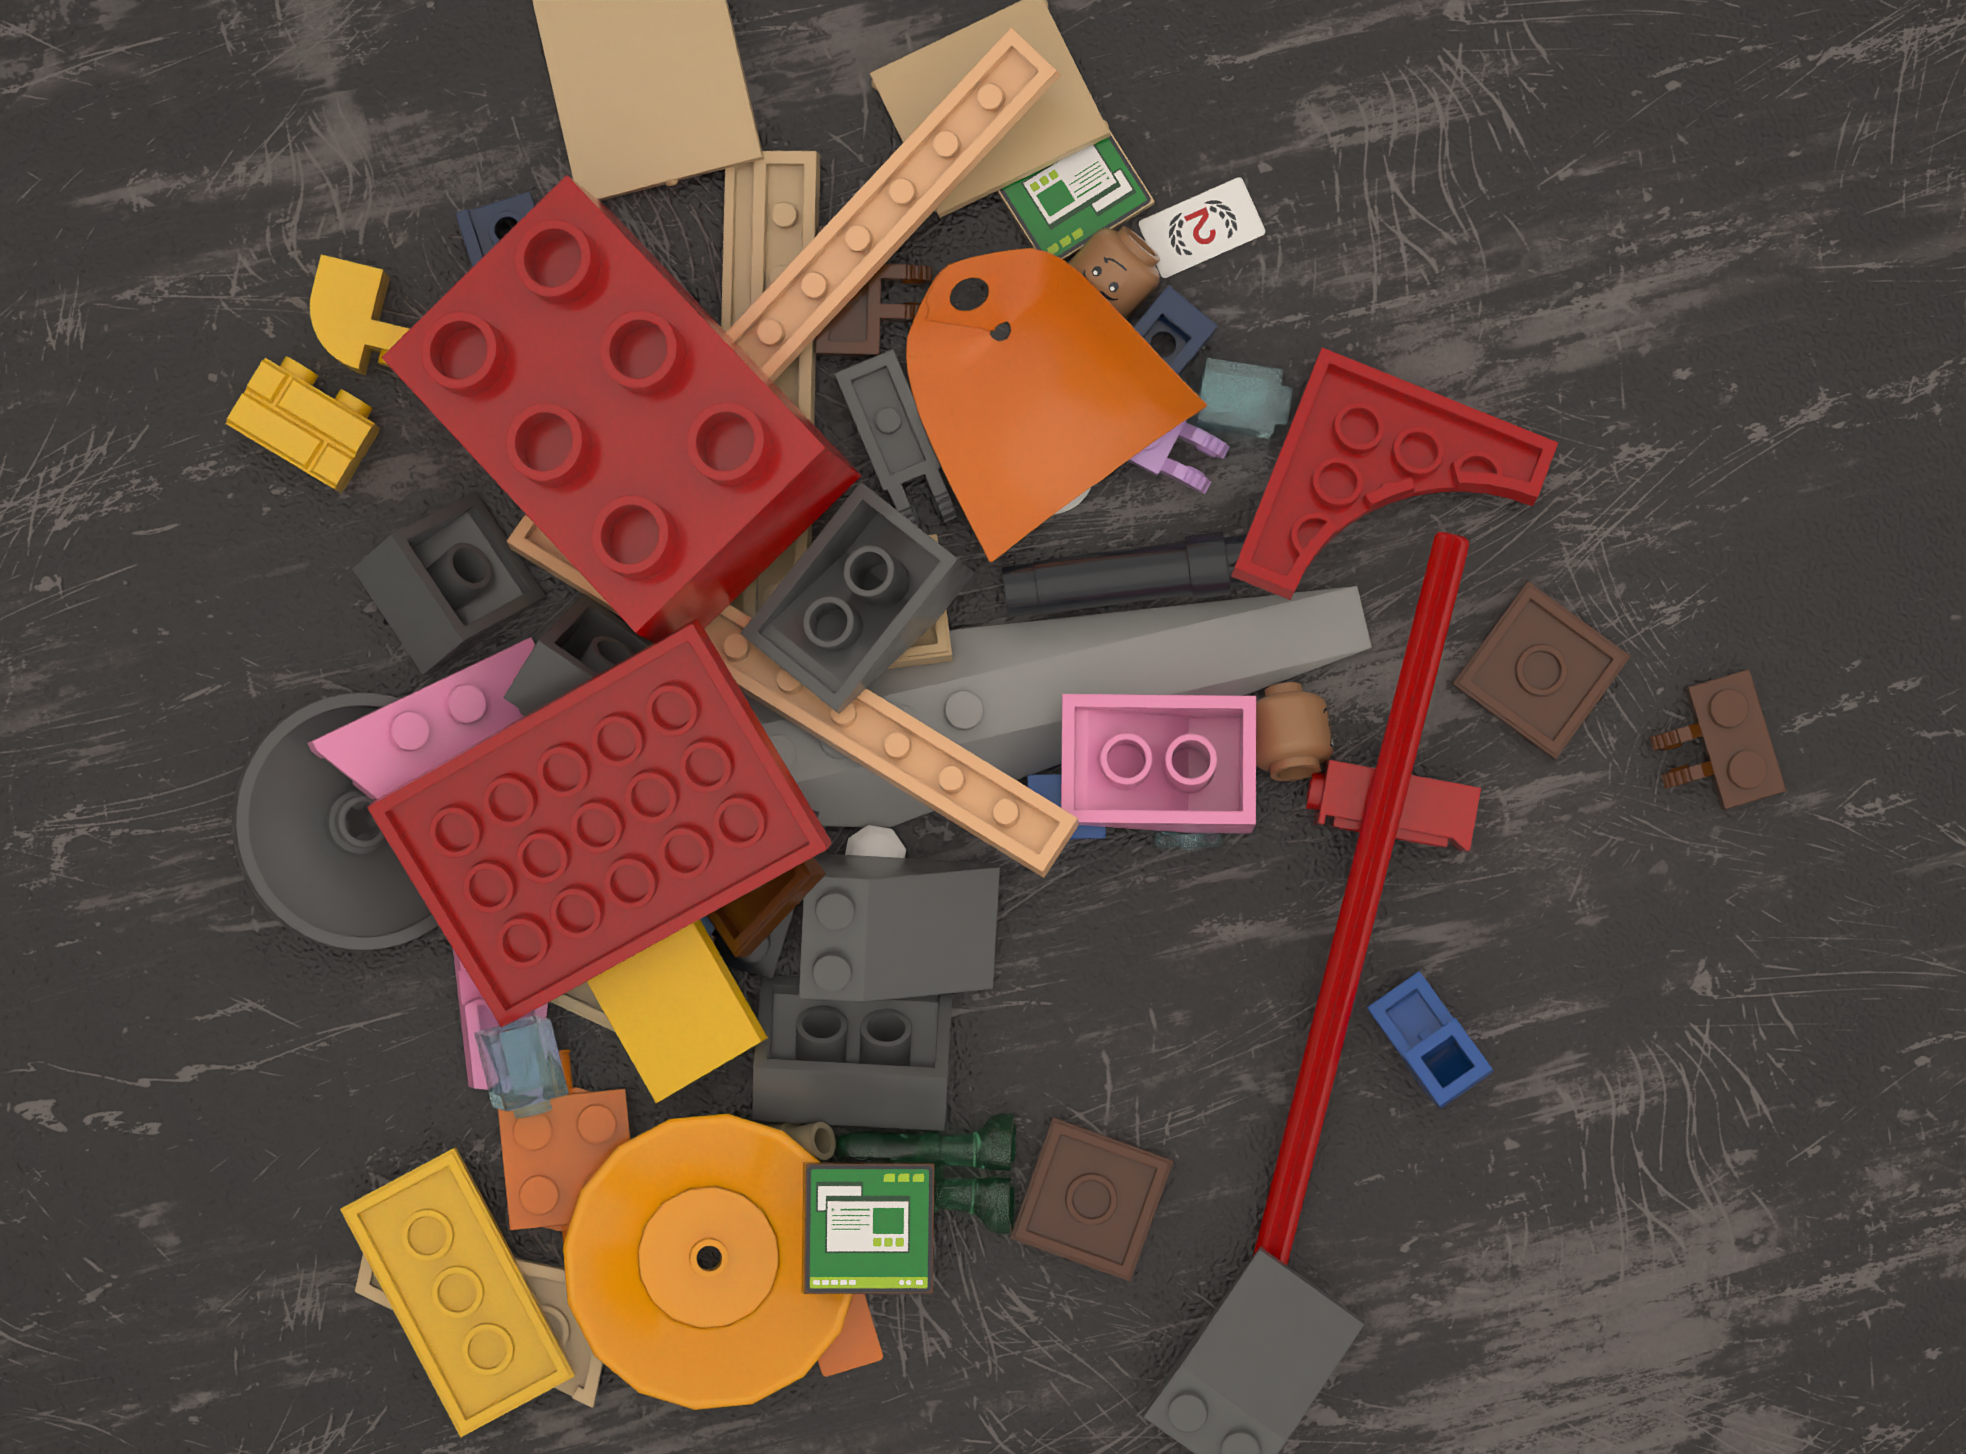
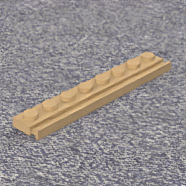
M762 151L764 159L725 169L721 328L725 332L732 327L818 235L821 155L817 151ZM816 337L774 381L775 385L813 425L815 417ZM812 525L730 605L753 618L812 544Z

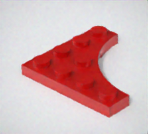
M1322 347L1231 577L1291 600L1311 562L1342 530L1376 509L1413 496L1438 492H1472L1509 498L1533 506L1541 491L1558 442Z

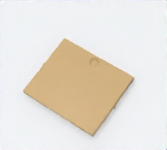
M532 0L573 180L598 201L661 185L674 186L680 180L764 159L727 0Z

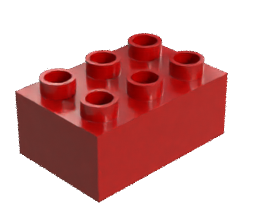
M568 175L381 357L631 629L653 643L697 618L705 629L862 476L611 210Z

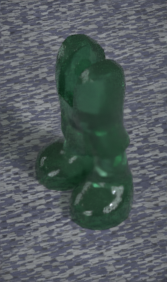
M1015 1113L991 1115L977 1132L960 1135H940L939 1131L934 1130L929 1133L914 1135L883 1131H857L837 1136L836 1156L854 1157L859 1160H871V1157L885 1158V1162L933 1163L934 1214L937 1213L938 1209L957 1210L974 1214L979 1217L989 1232L1012 1234L1015 1215V1182L1013 1177L947 1179L945 1175L946 1166L1013 1171L1017 1144Z

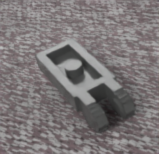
M892 349L834 373L883 493H889L894 508L919 528L920 521L913 504L908 502L902 485L925 476L932 493L930 498L937 515L941 516L944 522L956 518V511L939 472L942 467L921 422L916 402L894 350Z

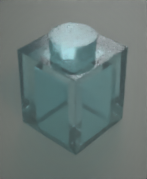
M1207 358L1204 364L1199 396L1207 403V407L1197 413L1195 426L1203 429L1270 439L1274 433L1275 424L1287 425L1292 387L1281 386L1283 369Z
M531 1016L513 1021L502 1028L499 1025L474 1032L492 1107L507 1112L513 1110L515 1118H525L550 1111L552 1109L550 1099L569 1094L550 1019Z

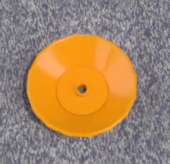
M731 1114L669 1119L619 1145L580 1191L563 1244L568 1306L594 1356L638 1393L693 1410L751 1405L803 1378L841 1333L853 1294H803L801 1292L803 1162L820 1161L784 1131ZM705 1246H714L720 1251V1261L711 1269L702 1268L697 1263V1254Z

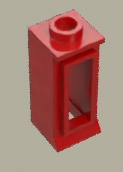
M1328 760L1325 762L1323 773H1312L1305 809L1316 811L1314 824L1323 825L1325 818L1329 817L1332 818L1330 824L1332 828L1360 832L1376 768ZM1411 775L1395 839L1441 848L1447 847L1449 841L1461 852L1470 851L1481 788Z

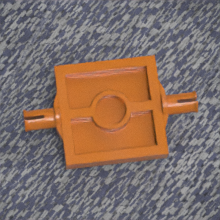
M570 1049L558 1050L560 1076L557 1075L555 1051L543 1052L547 1090L528 1099L497 1102L510 1230L545 1227L562 1231L563 1244L580 1191L619 1145L630 1140L625 1088L592 1092L573 1087Z

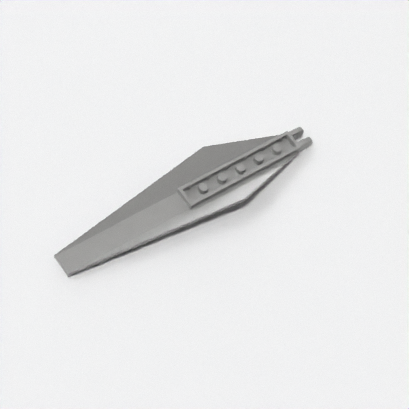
M1352 586L1296 592L1291 600L1278 595L949 630L953 661L887 669L867 689L1013 779L1019 780L1027 777V775H1032L1061 764L1062 694L1244 696L1372 648L1358 587ZM743 693L812 810L819 812L818 820L823 827L864 828L867 825L890 828L934 811Z

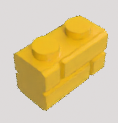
M287 356L280 366L265 358L261 361L247 384L245 392L241 394L225 424L339 493H342L379 433L380 428L368 420L373 408L342 389L339 390L333 399L313 387L319 375Z

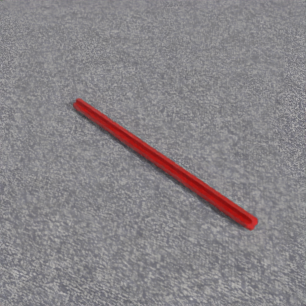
M1437 532L1434 536L1254 1250L1255 1254L1262 1247L1286 1265L1288 1264L1469 549L1467 538L1449 532Z

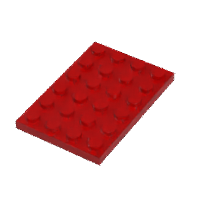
M698 618L375 800L367 807L501 1028L822 853L832 844Z

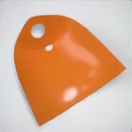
M1025 248L994 252L949 264L939 272L928 288L907 336V373L919 417L945 476L989 562L996 560L1049 517L1103 480L1154 441L1207 407V403L1176 374L1132 325L1077 269L1065 260L1042 250ZM968 278H979L985 281L989 289L988 296L979 307L961 311L952 306L950 295L956 284ZM1008 322L1011 332L1007 339L997 341L991 337V330L994 331L999 324Z

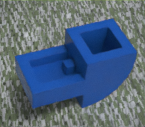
M1420 971L1367 1007L1370 1015L1405 1062L1407 1069L1439 1109H1442L1493 1073V1069L1458 1020L1453 1018Z

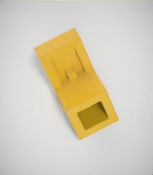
M321 255L310 298V317L319 341L336 360L356 373L366 376L372 351L380 353L378 364L389 367L381 357L409 330V328L380 322L390 277L383 269Z

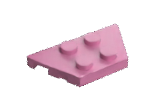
M532 637L511 645L324 734L307 744L311 752L320 759H326L350 778L355 787L369 798L377 800L524 717L520 713L519 708L503 697L535 647Z

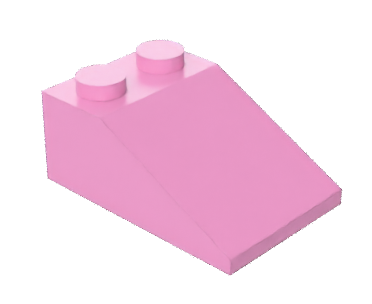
M1062 694L1061 808L1077 817L1079 825L1184 833H1252L1256 825V696Z

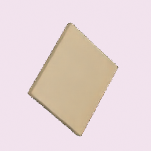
M1021 0L870 73L872 78L871 85L878 91L903 143L1011 27L1061 74L1052 86L934 210L939 218L1110 137L1109 125L1107 121L1103 120L1048 10L1047 0Z

